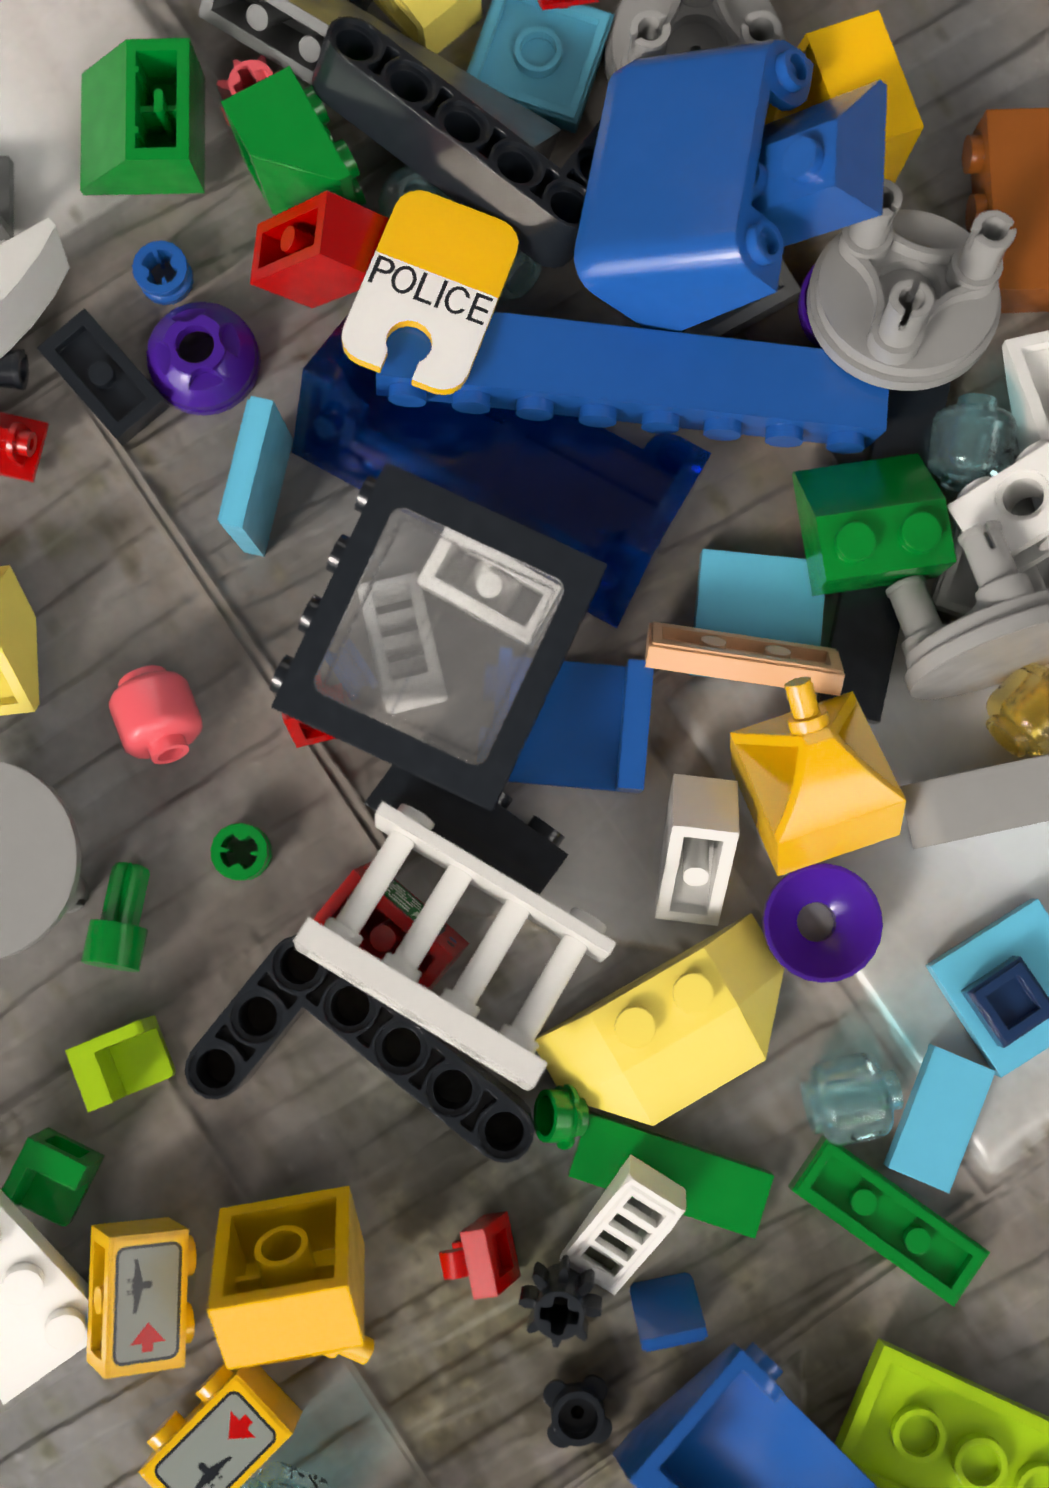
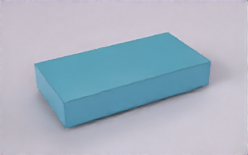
M929 1044L883 1164L892 1170L950 1193L996 1071Z

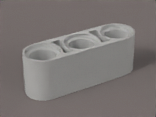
M1049 754L899 786L906 799L904 812L913 849L1049 821Z

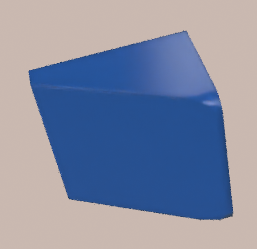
M683 1272L635 1282L630 1285L629 1292L642 1351L651 1352L703 1341L705 1337H708L695 1283L690 1273Z

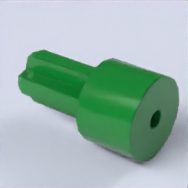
M116 862L112 866L101 918L89 921L81 957L82 963L119 971H140L148 930L140 927L139 923L150 876L149 869L131 862Z

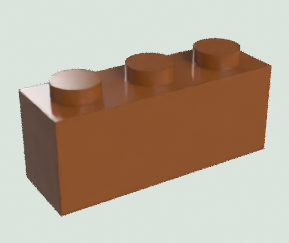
M1049 107L986 109L972 135L966 136L962 148V169L964 174H971L972 194L967 200L965 212L966 229L968 233H971V227L975 218L980 213L988 210H998L1010 216L1014 221L1010 229L1016 228L1017 233L1014 241L1007 248L1002 258L1004 268L998 280L1001 293V313L1049 312Z

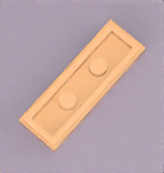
M660 622L649 623L646 639L645 667L785 688L784 684L792 679L807 676L812 679L815 693L841 695L845 673L839 652L834 648Z

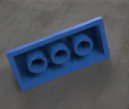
M881 80L764 125L751 206L775 224L781 233L784 246L882 215L887 84Z

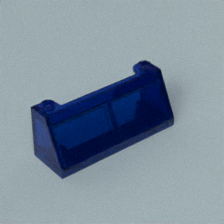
M347 315L303 368L292 453L358 489H361L370 474L379 477L385 462L391 463L606 563V573L587 612L618 628L690 498L712 453L674 434L655 435L648 441L645 448L642 449L604 428L583 425L578 421L579 417L554 415L550 420L532 421L520 418L515 414L516 410L490 408V411L484 414H468L456 411L452 408V403L426 401V405L421 407L395 405L388 401V396L376 395V371L356 364L345 354L342 345V331L348 317ZM397 509L441 534L447 528L409 509ZM497 551L561 587L564 593L563 585L557 578Z

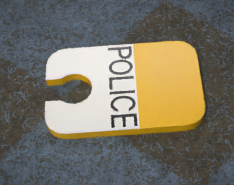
M415 190L401 196L394 206L343 327L342 345L348 358L360 366L381 373L388 356L386 342L391 333L402 327L418 328L430 339L432 348L428 356L418 363L411 385L439 395L453 394L461 389L467 381L516 259L519 242L517 234L511 225L501 219L431 192Z

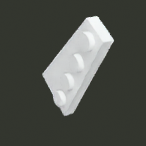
M0 1189V1399L4 1405L87 1346L89 1284Z

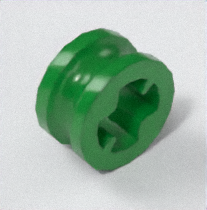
M245 823L230 824L222 828L214 837L210 848L211 861L215 869L224 877L239 881L253 880L262 875L269 867L273 856L272 844L267 834L260 828ZM234 837L241 841H249L252 838L255 840L258 851H251L250 854L257 856L251 867L248 868L243 863H236L232 866L229 864L226 853H233L234 851L227 848V846Z

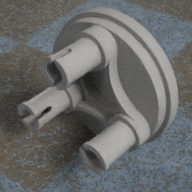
M622 0L614 13V20L605 44V72L609 82L613 73L638 58L771 40H785L782 24L769 0Z
M884 179L882 215L842 228V231L827 244L818 257L807 290L808 318L812 331L825 353L839 367L855 378L890 390L916 391L930 389L951 382L963 375L978 362L995 335L1001 314V293L998 280L1004 268L1002 258L1007 248L1014 241L1017 232L1016 228L1010 229L1014 224L1012 218L998 210H988L980 213L973 222L971 233H968L965 229L944 217L919 210L900 209L903 200L901 190L892 181Z
M997 520L986 522L987 532L983 533L981 524L967 529L958 537V542L963 547L979 590L975 593L977 602L973 608L953 623L942 625L927 588L926 578L923 575H915L897 581L885 591L887 597L891 600L905 640L901 643L906 657L905 664L908 669L904 680L911 697L915 699L936 700L975 692L1017 678L1049 664V589L1047 590L1037 564L1025 572L1019 573L1003 535L1002 525Z
M0 762V959L32 947L51 932L65 914L75 913L82 909L84 905L79 903L78 900H88L89 887L80 876L82 856L79 833L75 821L62 798L50 785L35 774L21 767Z

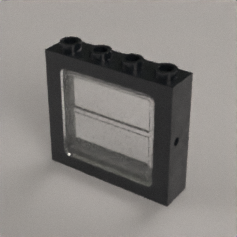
M385 462L379 477L370 474L360 489L355 503V510L360 512L361 515L351 537L342 534L331 551L326 570L333 573L323 596L313 595L303 611L298 630L305 633L294 658L285 655L274 673L270 684V691L277 695L271 708L487 810L493 811L606 573L607 564L391 463Z

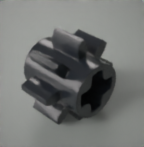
M563 1255L560 1263L551 1265L548 1268L544 1264L536 1262L532 1276L536 1286H522L519 1298L520 1306L533 1309L528 1316L527 1332L530 1334L539 1330L543 1335L551 1339L552 1345L555 1348L559 1347L561 1340L572 1338L575 1335L583 1341L587 1340L589 1323L586 1316L599 1317L602 1312V1297L589 1293L594 1286L595 1272L593 1269L585 1270L581 1274L570 1268L568 1255ZM554 1297L567 1298V1305L555 1304Z

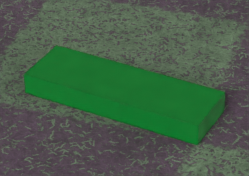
M589 1111L588 1127L585 1134L579 1136L568 1170L569 1177L607 1189L631 1154L686 1189V1210L683 1215L754 1239L756 1238L775 1176L771 1171Z
M823 1133L788 1187L954 1307L990 1251L843 1146L831 1144L839 1145V1143Z

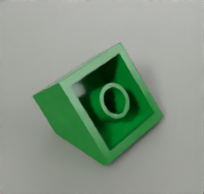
M918 453L799 470L792 473L812 596L892 585L897 581L915 575H923L926 580L940 576L957 562L946 498Z

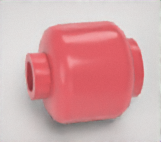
M144 666L125 674L119 680L118 688L114 690L108 702L109 710L124 751L138 759H151L154 764H168L183 758L189 752V745L197 739L203 728L202 718L188 681L176 672L166 671L162 666Z

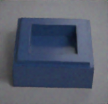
M1012 956L961 991L997 1046L1002 1048L1007 1047L1049 1018V997L1021 956Z

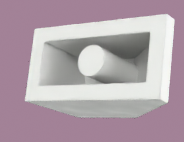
M682 774L673 775L664 824L655 919L718 926L739 838L738 781Z

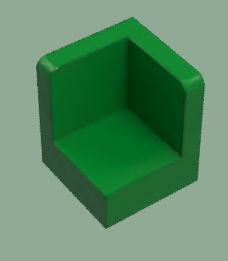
M49 1127L27 1138L1 1191L16 1207L21 1206L61 1227H65L73 1221L105 1155Z

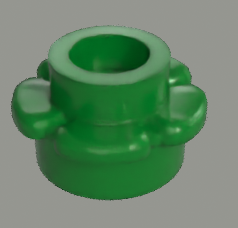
M564 1084L563 1086H556L555 1089H544L538 1094L533 1111L534 1128L538 1139L543 1143H556L559 1149L567 1150L573 1147L575 1143L574 1137L585 1134L589 1123L588 1106L585 1099L579 1097L577 1090L572 1085Z

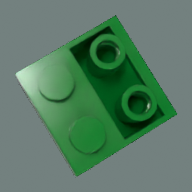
M190 38L126 39L81 73L80 191L84 196L205 193V76Z
M290 66L221 101L244 163L273 214L277 215L327 190L361 206L367 204L363 191L356 179L360 172L347 144L342 138L334 142L326 125L330 122L322 100L316 95L312 85L302 89Z

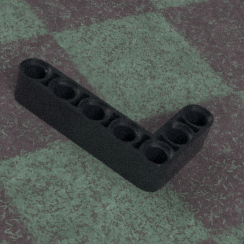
M352 16L339 17L331 22L312 75V86L316 95L326 105L455 202L501 219L511 225L517 234L518 249L535 262L551 268L562 267L570 262L574 257V248L600 121L566 163L559 168L372 24Z
M297 935L283 939L274 947L191 1050L185 1063L187 1083L196 1094L205 1099L217 1100L227 1097L252 1078L304 1011L307 1010L487 1158L502 1163L518 1160L528 1152L533 1142L534 1121L529 1106L469 1055L366 992L364 993L368 996L370 1003L369 1013L366 1018L361 1021H350L344 1018L337 1006L338 996L343 988L356 986L320 964L312 980L301 981L295 978L289 970L288 959L290 953L295 948L293 940ZM255 997H264L270 1000L276 1008L277 1022L269 1032L254 1028L249 1021L248 1007ZM407 1028L418 1036L421 1051L415 1060L403 1062L392 1057L386 1045L387 1036L391 1030ZM213 1049H222L233 1058L235 1074L230 1082H220L209 1073L207 1058ZM452 1069L465 1073L472 1084L470 1096L460 1102L445 1100L438 1093L436 1086L437 1077L442 1072ZM502 1111L511 1112L522 1121L524 1129L520 1137L515 1141L500 1143L489 1135L486 1127L488 1119Z

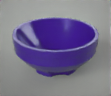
M210 302L187 303L166 314L154 327L148 340L146 352L149 374L154 386L163 398L176 409L202 416L220 414L242 402L253 389L259 376L261 364L259 346L253 332L245 321L229 308ZM196 331L211 335L214 340V348L212 354L207 359L198 363H189L180 357L179 345L186 335Z
M827 863L813 864L792 871L781 878L768 896L762 918L765 940L777 962L790 973L804 980L819 983L837 982L849 978L863 969L875 955L881 942L883 930L882 910L876 895L867 882L855 872L842 866ZM816 902L821 903L831 912L833 928L826 938L813 942L807 940L800 933L797 926V917L803 907Z

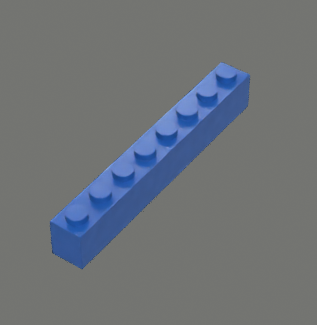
M494 311L467 381L461 389L453 394H433L411 385L418 363L428 356L432 348L430 339L418 328L402 327L391 333L386 342L388 350L387 359L381 373L376 372V395L388 396L389 402L403 407H421L426 405V401L452 403L453 409L468 414H484L489 412L490 408L516 410L515 414L518 417L532 421H545L552 419L554 415L579 417L578 421L581 424L598 428L611 427L619 421L641 424L642 430L654 434H672L678 432L679 428L702 430L706 438L718 441H731L739 439L741 435L765 437V443L775 447H796L801 445L803 441L826 444L828 451L839 454L862 452L864 448L870 446L887 430L889 389L871 385L850 375L839 367L821 348Z

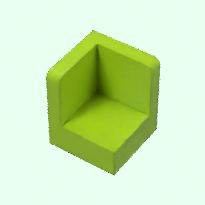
M155 1015L140 1019L65 1050L88 1113L129 1094L166 1080L176 1073L174 1063Z

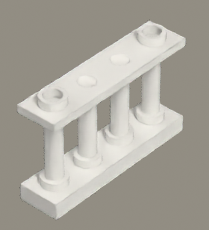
M382 801L375 812V827L389 835L336 919L329 917L323 926L310 917L307 918L293 940L296 950L526 1091L534 1088L548 1062L534 1055L539 1047V1044L534 1041L583 955L586 954L601 963L611 954L617 942L604 935L607 929L606 925L593 915L574 907L569 913L565 912L431 831L435 826L433 821L417 809L401 804L396 810ZM411 850H414L446 871L395 954L387 953L383 960L380 961L359 948L363 941V937L359 933ZM470 884L502 903L503 907L453 990L445 988L439 997L417 983L422 975L417 968ZM528 919L560 938L561 941L512 1025L504 1024L498 1033L475 1019L480 1011L476 1003L524 922Z

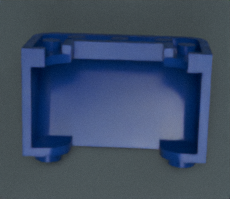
M771 40L638 58L611 75L606 91L574 248V263L577 274L583 285L592 294L645 329L680 332L777 292L784 249L783 239L775 224L751 206L768 102L781 111H791L803 104L810 92L814 63L799 48L794 47L785 40Z
M734 1342L730 1344L636 1426L612 1452L628 1481L635 1488H878L785 1395V1392L775 1383L783 1371L754 1342L745 1351Z

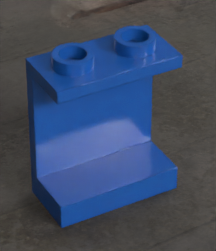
M500 648L498 665L486 664L483 702H493L495 706L493 728L480 727L477 764L482 763L487 758L533 658L513 657L512 648ZM628 659L626 666L564 661L508 782L640 794L644 790L654 668L645 667V660Z

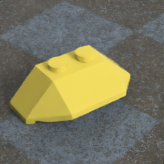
M749 913L537 1036L534 1040L539 1044L536 1051L541 1059L548 1062L546 1068L556 1086L572 1085L577 1090L579 1097L585 1099L587 1106L654 1126L766 1060L784 967L777 962L770 952L763 931L753 914Z

